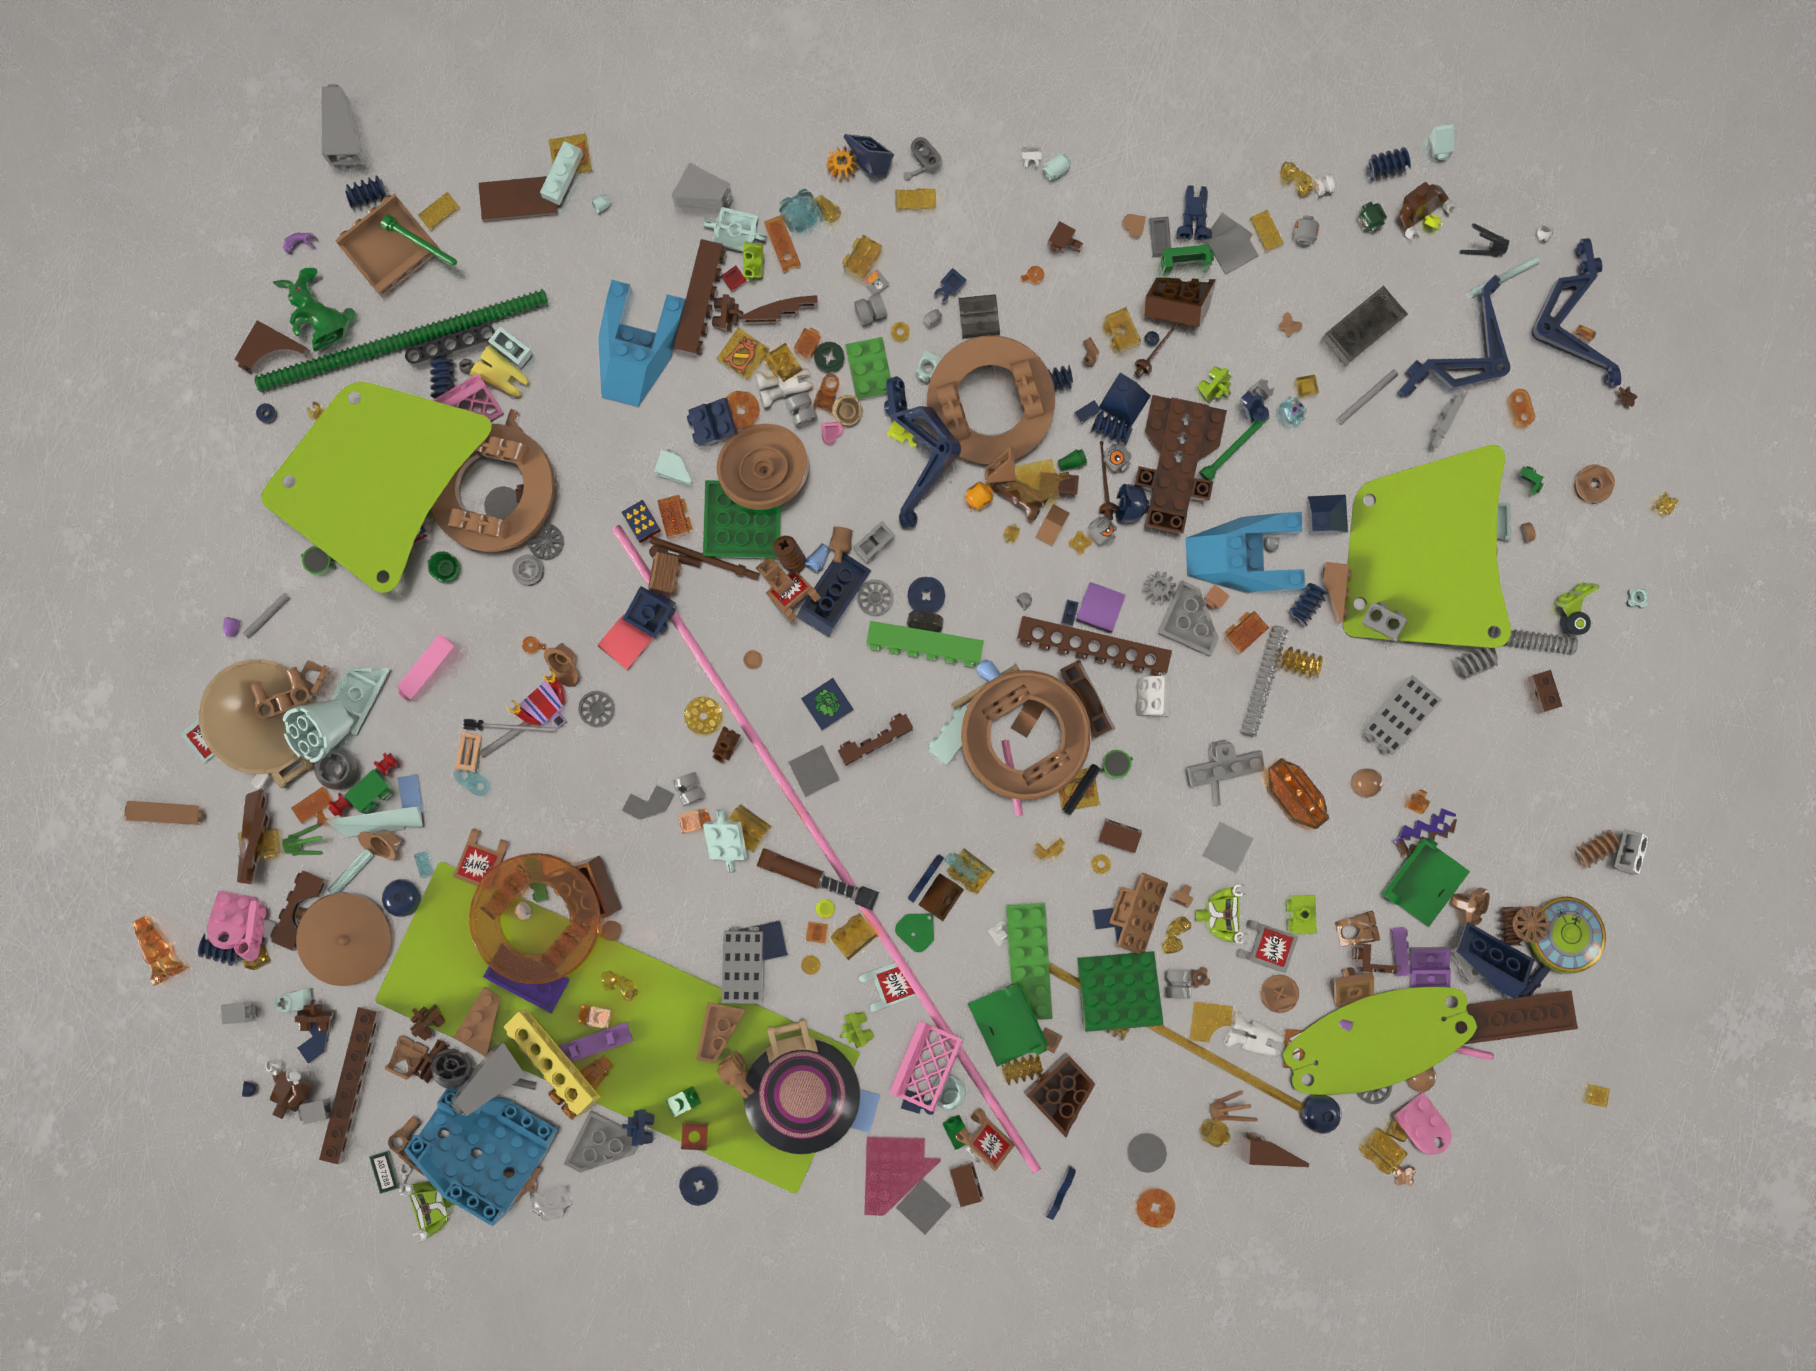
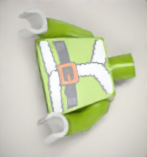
M1239 884L1235 887L1221 889L1210 897V901L1206 902L1207 909L1196 910V921H1207V929H1211L1212 934L1219 939L1244 945L1247 942H1242L1241 937L1243 935L1248 936V934L1240 932L1239 896H1244L1246 893L1239 891L1240 887L1245 886L1244 884Z
M431 1183L402 1184L399 1188L406 1187L407 1190L405 1194L400 1195L410 1197L419 1231L415 1232L413 1236L419 1234L421 1240L416 1243H421L443 1228L447 1223V1216L451 1215L449 1207L455 1204L442 1197Z

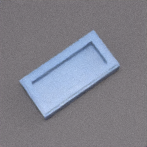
M418 775L398 777L402 808L418 806L421 808V813H423Z
M861 1090L858 1113L851 1128L870 1133L880 1097L879 1094Z

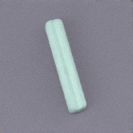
M364 849L328 888V891L331 894L339 893L373 857V853L368 849Z

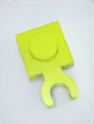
M893 421L886 435L902 444L905 440H908L910 446L916 448L917 444L912 441L915 436Z

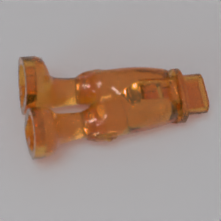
M146 916L132 922L135 928L133 932L136 934L143 954V960L150 966L152 972L150 981L153 986L166 981L168 976L177 975L186 969L182 962H176L169 954L168 945ZM158 956L161 958L167 974L161 968L157 960Z
M603 1055L599 1060L595 1059L593 1063L582 1069L580 1073L596 1090L604 1078L609 1075V1071L614 1065ZM556 1089L548 1092L549 1097L557 1105H561L565 1101L557 1095ZM567 1103L561 1107L562 1111L570 1119L573 1120L577 1116L569 1109Z

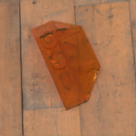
M1280 758L1268 768L1270 792L1294 822L1318 829L1329 819L1324 796L1300 766Z

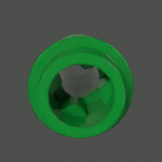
M1076 449L1058 460L1061 470L1083 467L1084 464L1088 463L1083 449Z

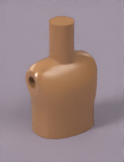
M839 526L833 527L829 547L835 550L834 562L841 563L843 552L850 551L853 530Z

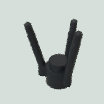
M1473 223L1472 226L1483 232L1479 233L1480 237L1492 241L1490 248L1493 251L1460 250V253L1494 255L1498 257L1500 253L1505 254L1507 252L1510 241Z

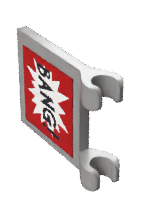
M1248 920L1246 926L1259 931L1252 953L1238 949L1237 956L1286 973L1298 936L1253 920Z

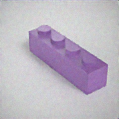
M1405 927L1391 928L1395 966H1401V970H1396L1395 975L1408 976L1411 973V966L1408 963L1410 961V954L1407 952L1409 943L1406 941L1408 931Z

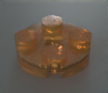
M744 391L730 393L726 398L728 399L736 429L742 430L754 425L760 415L759 403L756 397L750 392ZM737 406H745V413L737 414Z
M1160 1188L1146 1190L1140 1195L1136 1203L1139 1219L1150 1227L1161 1228L1172 1221L1175 1214L1176 1206L1172 1196ZM1153 1203L1161 1205L1159 1213L1151 1212Z

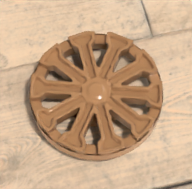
M1535 906L1521 908L1513 918L1515 934L1521 940L1529 943L1543 939L1550 926L1546 913ZM1522 925V928L1518 929L1517 926Z

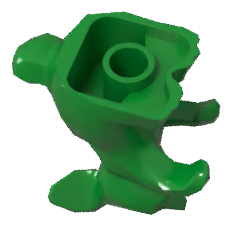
M304 268L299 271L295 284L290 280L273 281V284L282 288H290L288 294L289 302L291 305L299 308L290 317V324L293 325L292 331L296 336H299L301 334L300 327L309 322L315 330V333L312 335L313 351L317 352L336 343L346 335L348 325L356 318V312L352 308H346L341 313L335 308L324 306L313 298L307 283L316 276L318 271L316 268Z

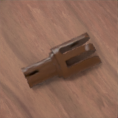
M437 1039L430 1053L423 1055L413 1074L428 1084L433 1077L431 1070L432 1061L437 1053L448 1047V1044Z

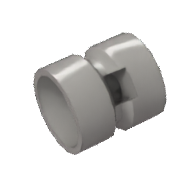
M879 292L871 295L868 301L863 298L854 302L862 325L872 322L874 316L877 319L888 316Z
M808 392L794 395L785 401L789 411L793 412L791 417L795 426L807 424L818 418L815 408L810 406L812 401Z
M696 772L673 780L676 791L680 792L679 799L682 806L705 798L702 787L698 786L699 780Z
M1166 971V981L1169 983V986L1166 987V998H1191V987L1188 986V983L1191 982V971Z

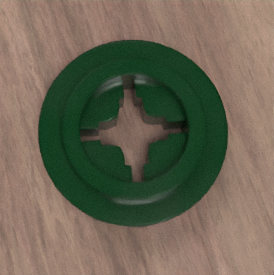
M824 342L815 350V363L824 372H833L840 369L844 363V351L835 342ZM831 350H833V351H832V356H833L835 359H834V360H830V362H828V364H826V363H827L826 357H824L823 355H825V354L828 355L829 352H831Z

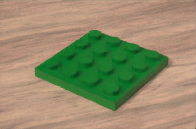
M705 480L703 556L778 559L772 547L775 540L780 537L781 505L763 510L745 508L733 502L725 494L718 480Z
M1154 951L1140 952V954L1128 953L1077 958L1085 1032L1163 1025Z

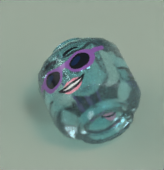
M1290 396L1279 405L1278 413L1287 425L1295 423L1297 426L1306 419L1304 415L1307 410L1298 398H1291Z

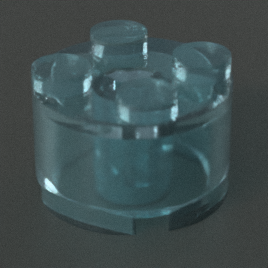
M802 189L792 198L787 197L780 202L779 213L790 232H794V229L798 232L806 230L816 223L815 219L818 216L820 219L823 216V211L815 197L807 189Z

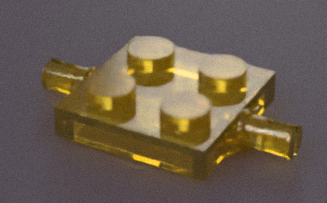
M1053 459L1015 466L1016 482L1005 484V487H1009L1005 489L1006 492L1017 489L1020 493L1022 504L1060 497L1059 481L1070 479V476L1062 477L1069 475V471L1057 474Z

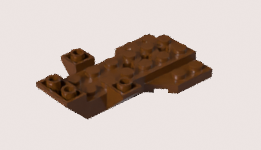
M1152 395L1144 433L1154 445L1159 458L1156 470L1138 466L1135 480L1136 486L1152 492L1147 513V527L1183 534L1190 500L1210 501L1213 481L1194 477L1197 462L1220 447L1227 410L1209 407L1207 404ZM1188 417L1191 423L1184 425V421L1181 418ZM1184 435L1187 441H1184V444H1182L1177 437ZM1177 453L1183 457V460L1181 459L1180 462H1177V459L1174 457Z

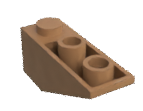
M1325 562L1323 564L1321 583L1324 591L1328 593L1326 596L1336 621L1341 623L1347 617L1345 600L1349 598L1347 581L1351 579V570L1348 569L1349 564Z

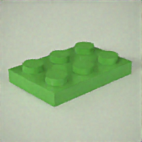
M883 337L845 344L856 398L862 400L887 395L886 382L891 376Z

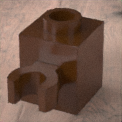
M1061 221L1058 222L1047 244L1052 251L1056 253L1062 252L1063 254L1068 246L1078 253L1083 247L1082 242L1073 239L1076 230Z

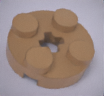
M1592 464L1579 472L1575 479L1576 490L1586 502L1599 503L1611 496L1615 486V478L1608 468ZM1592 479L1595 481L1599 480L1600 483L1597 489L1591 486Z

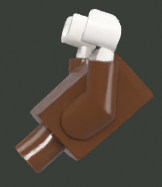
M1424 182L1404 197L1399 215L1404 228L1407 229L1405 236L1408 239L1414 241L1413 235L1418 238L1420 237V232L1412 226L1438 208L1441 203H1443V209L1451 214L1449 212L1450 207L1453 206L1457 210V205L1448 200L1449 197L1441 186L1429 185L1427 182Z
M278 1061L266 1062V1070L274 1072L272 1077L275 1083L270 1101L277 1104L272 1115L283 1119L288 1109L294 1112L298 1111L299 1105L304 1101L312 1085L301 1080V1075L296 1069L287 1070L286 1073L283 1071L279 1073L281 1064Z

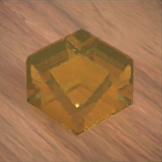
M1316 374L1295 379L1298 398L1318 395Z
M260 944L259 956L254 961L249 962L243 959L245 968L256 970L268 963L265 945Z

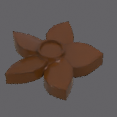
M1630 386L1625 390L1622 387L1618 388L1623 394L1621 401H1626L1629 406L1633 407L1635 404L1634 400L1638 397L1636 394L1631 393Z

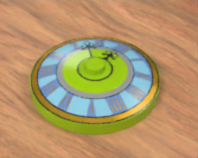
M1568 896L1552 899L1540 907L1546 913L1550 926L1543 939L1530 943L1539 961L1547 968L1562 974H1576L1592 967L1602 956L1606 944V930L1598 912L1587 902Z

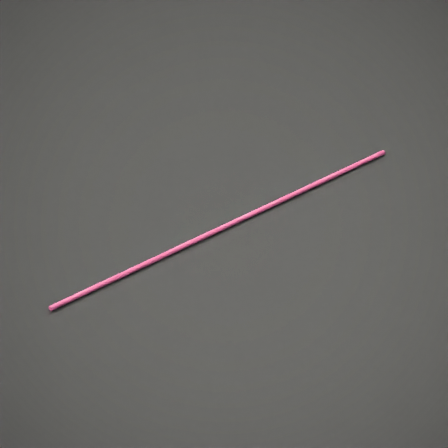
M617 525L612 529L613 533L648 584L650 570L622 527ZM676 611L670 620L841 881L845 884L848 883L850 886H856ZM858 905L938 1029L954 1035L875 913ZM953 1039L947 1040L951 1049H954L957 1041ZM961 1046L957 1058L1033 1174L1041 1169L1040 1165Z

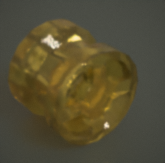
M1665 491L1656 503L1655 508L1658 510L1662 509L1666 515H1670L1679 499L1670 497L1669 493Z

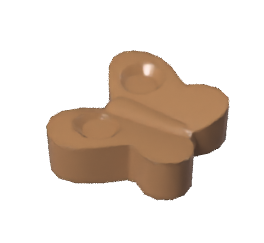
M1287 312L1284 314L1282 323L1279 324L1278 328L1285 330L1286 335L1290 337L1293 332L1299 331L1302 328V323L1293 321L1291 314Z
M1400 1166L1393 1168V1174L1397 1178V1185L1406 1183L1410 1186L1414 1184L1413 1176L1416 1172L1414 1167L1411 1166L1406 1170Z

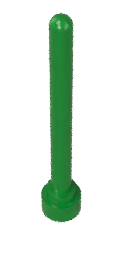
M387 214L382 219L381 227L383 229L396 231L452 266L457 264L455 258L400 226L393 216Z
M1256 421L1211 466L1204 467L1199 472L1205 480L1212 481L1215 478L1216 471L1266 421Z

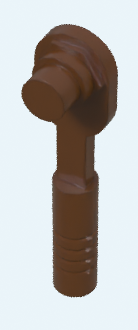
M653 545L649 549V554L652 558L657 552L679 557L678 562L701 568V560L669 553L667 549L657 545Z

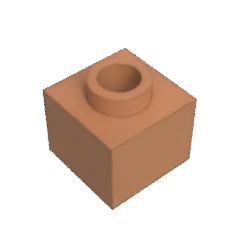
M1214 584L1204 599L1210 608L1214 610L1217 608L1219 610L1230 595Z

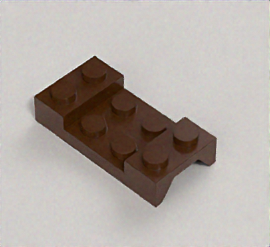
M899 713L891 717V722H889L891 731H888V729L881 731L877 734L878 738L874 740L869 738L861 742V747L859 748L855 741L851 743L849 740L841 744V749L838 750V753L845 766L912 731L913 726L908 716Z

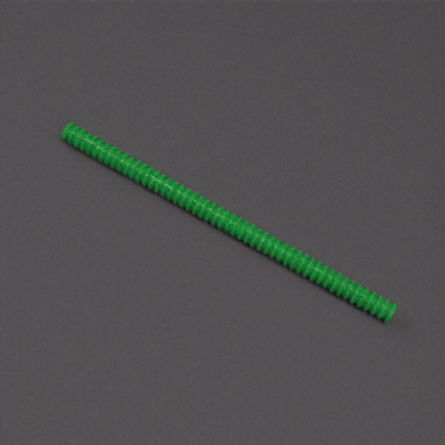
M540 289L539 292L536 290L533 294L529 292V295L523 294V297L517 296L516 299L513 297L510 301L506 299V302L500 301V304L496 302L493 306L492 304L489 307L483 306V309L477 308V311L473 309L470 313L469 311L466 314L460 313V316L455 315L454 318L450 316L449 319L444 318L443 321L438 320L437 323L432 322L431 325L427 323L426 326L421 325V328L415 327L414 330L409 329V331L404 330L403 333L398 332V335L392 334L391 337L389 335L386 338L381 337V340L375 339V342L369 341L368 344L366 342L363 345L358 344V347L352 346L351 349L348 347L345 351L342 349L341 352L335 351V354L329 353L328 356L325 354L322 358L319 356L318 359L312 358V361L306 360L305 363L302 361L299 365L295 363V366L289 365V368L283 367L282 370L280 368L278 371L272 370V373L266 372V375L260 374L259 377L256 375L254 381L258 391L263 392V389L268 390L269 387H279L280 384L285 385L286 382L291 383L292 380L296 382L297 379L302 380L303 377L308 378L309 375L314 376L315 373L319 375L320 372L325 373L326 370L331 371L332 368L337 369L338 366L342 368L343 365L348 366V363L354 364L355 361L358 363L361 359L365 361V358L371 359V356L377 357L378 354L381 356L384 352L388 354V351L394 352V349L400 350L401 347L404 349L407 345L411 347V344L417 345V342L421 344L424 340L425 342L428 339L434 340V337L440 338V335L444 337L447 333L448 335L451 332L457 333V330L462 331L463 328L467 330L468 327L473 328L474 325L479 326L480 323L485 324L486 321L490 323L491 320L496 321V318L502 319L503 316L505 318L508 315L513 316V313L519 314V311L525 312L526 309L528 311L531 310L530 308L536 309V306L542 307V304L546 306L548 305L546 293L543 289Z

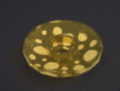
M710 697L694 698L685 708V723L696 734L705 735L712 733L719 727L722 721L721 707ZM701 713H706L707 718L702 720L700 718Z

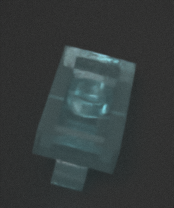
M949 853L944 861L975 884L979 879L977 874L982 871L983 866H980L978 870H974L972 864L975 860H971L968 867H966L962 862L964 860L956 853L953 855Z

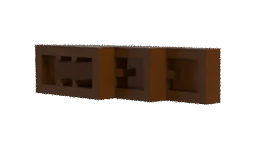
M818 296L794 297L758 307L742 315V323L780 322V315H798L799 307H818Z

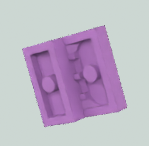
M1090 582L1076 620L1112 633L1126 595Z
M1410 947L1411 988H1450V948Z

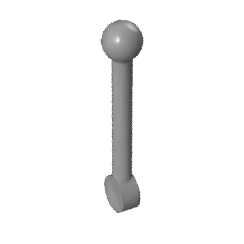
M922 167L911 173L905 172L904 179L910 180L911 176L923 172L927 168Z

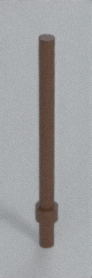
M654 536L650 539L651 544L732 571L737 576H746L758 580L760 573L746 569V566L741 564L735 565L715 557L703 556V553Z

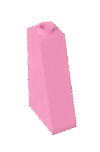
M439 634L397 685V688L400 690L398 694L406 701L408 699L414 701L458 653L459 649L446 637Z

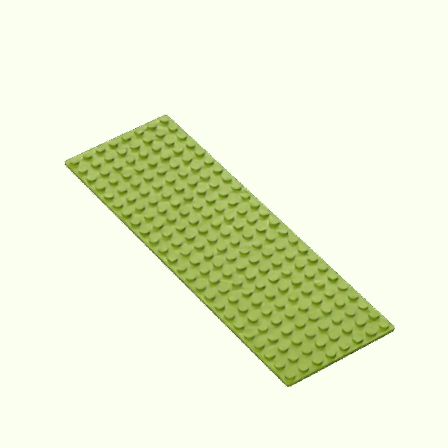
M444 862L438 863L375 998L376 1003L410 1019L415 1015L412 1012L414 1008L420 1011L425 1006L429 1010L436 1004L445 1019V1023L438 1028L431 1022L428 1027L453 1038L483 987L501 997L489 1051L496 1043H504L522 1070L544 1079V1075L532 1065L531 1059L521 1052L519 1045L507 1035V1031L504 1028L519 1011L527 1009L558 1046L627 1022L633 1041L572 1062L601 1097L596 1104L627 1118L634 1117L635 1110H646L647 1113L654 1114L653 1125L645 1126L693 1148H708L707 1151H699L791 1193L796 1194L799 1191L815 1153L791 1154L766 1143L755 1132L747 1118L742 1094L735 1086L726 1085L717 1073L719 1063L735 1050L743 1057L746 1062L745 1069L749 1071L756 1058L770 1047L767 1027L773 1026L774 1028L795 1023L794 1021L756 1004L722 1003V989L616 940H606L602 934L579 925L572 920L495 885H491L490 890H486L453 877L456 870L455 867ZM521 901L527 903L531 908L532 915L529 919L520 920L517 914H515V908ZM501 943L570 979L552 1014L483 977ZM708 1002L746 1010L716 1063L696 1060ZM807 1028L809 1037L820 1039L833 1045L845 1055L854 1068L860 1055L859 1051ZM525 1030L524 1034L528 1038V1032ZM801 1030L775 1035V1039L778 1041L802 1035ZM537 1044L536 1048L537 1051L540 1053L541 1049L540 1046ZM549 1059V1065L553 1067V1062ZM561 1074V1079L565 1082V1076ZM693 1086L699 1095L701 1104L674 1117L666 1099ZM574 1089L573 1093L578 1095L576 1089ZM684 1121H691V1122H710V1123H709V1124H690V1123H683V1122H684Z

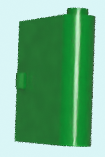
M1430 837L1427 840L1425 838L1421 840L1382 893L1428 927H1430L1470 873L1468 869L1437 848L1438 843Z
M1019 982L1010 984L968 1003L997 1067L1030 1052L1039 1055L1047 1051L1048 1042Z

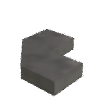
M656 785L648 802L630 793L622 811L637 819L646 818L666 811L674 794Z

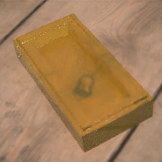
M446 192L420 212L418 216L431 231L460 207L450 194Z
M1268 210L1250 217V221L1266 252L1284 244Z

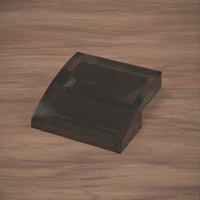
M996 294L958 298L962 339L1000 335Z

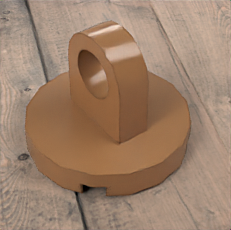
M1479 887L1472 896L1454 894L1452 904L1466 910V922L1476 926L1483 920L1481 918L1482 913L1485 914L1487 912L1490 895L1487 893V889Z

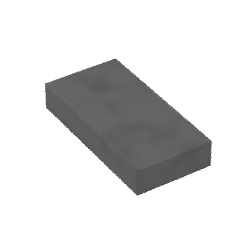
M1169 217L1149 219L1152 257L1161 256L1163 249L1171 248Z

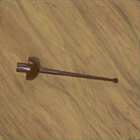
M1179 322L1172 327L1147 360L1138 359L1135 362V366L1138 369L1134 374L1140 378L1143 373L1150 375L1152 372L1150 361Z
M1100 441L1105 503L1099 507V513L1105 514V517H1108L1111 521L1113 520V513L1118 511V507L1115 503L1110 502L1106 466L1103 460L1104 442Z

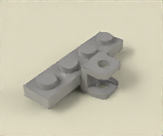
M1226 739L1212 742L1211 753L1214 761L1187 767L1189 782L1192 787L1265 770L1261 750L1236 755L1234 745Z

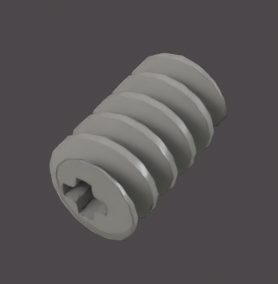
M1482 647V651L1476 648L1475 654L1469 651L1468 657L1465 654L1461 655V660L1455 657V663L1459 672L1467 678H1470L1469 672L1477 675V668L1484 672V665L1491 669V662L1498 666V657L1494 648Z

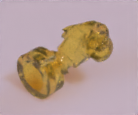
M1285 161L1282 164L1280 172L1282 180L1292 181L1296 178L1300 195L1306 196L1309 191H1313L1314 186L1311 176L1303 170L1300 171L1294 162Z
M1178 917L1171 923L1170 928L1166 932L1168 935L1163 944L1166 954L1175 953L1183 949L1182 941L1177 938V935L1191 929V922L1186 917Z
M611 970L602 972V983L605 991L614 990L616 985H618L626 1001H632L637 996L638 990L632 980L630 981L624 976L621 977L619 974H614Z

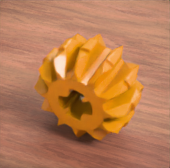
M845 146L843 151L836 147V153L830 151L829 155L831 158L826 159V162L829 163L827 170H832V176L838 173V179L842 178V174H845V177L848 179V172L855 174L854 168H858V163L855 161L858 159L853 155L852 150L846 152ZM844 160L846 161V165H844V164L839 165V161H841V162H843Z

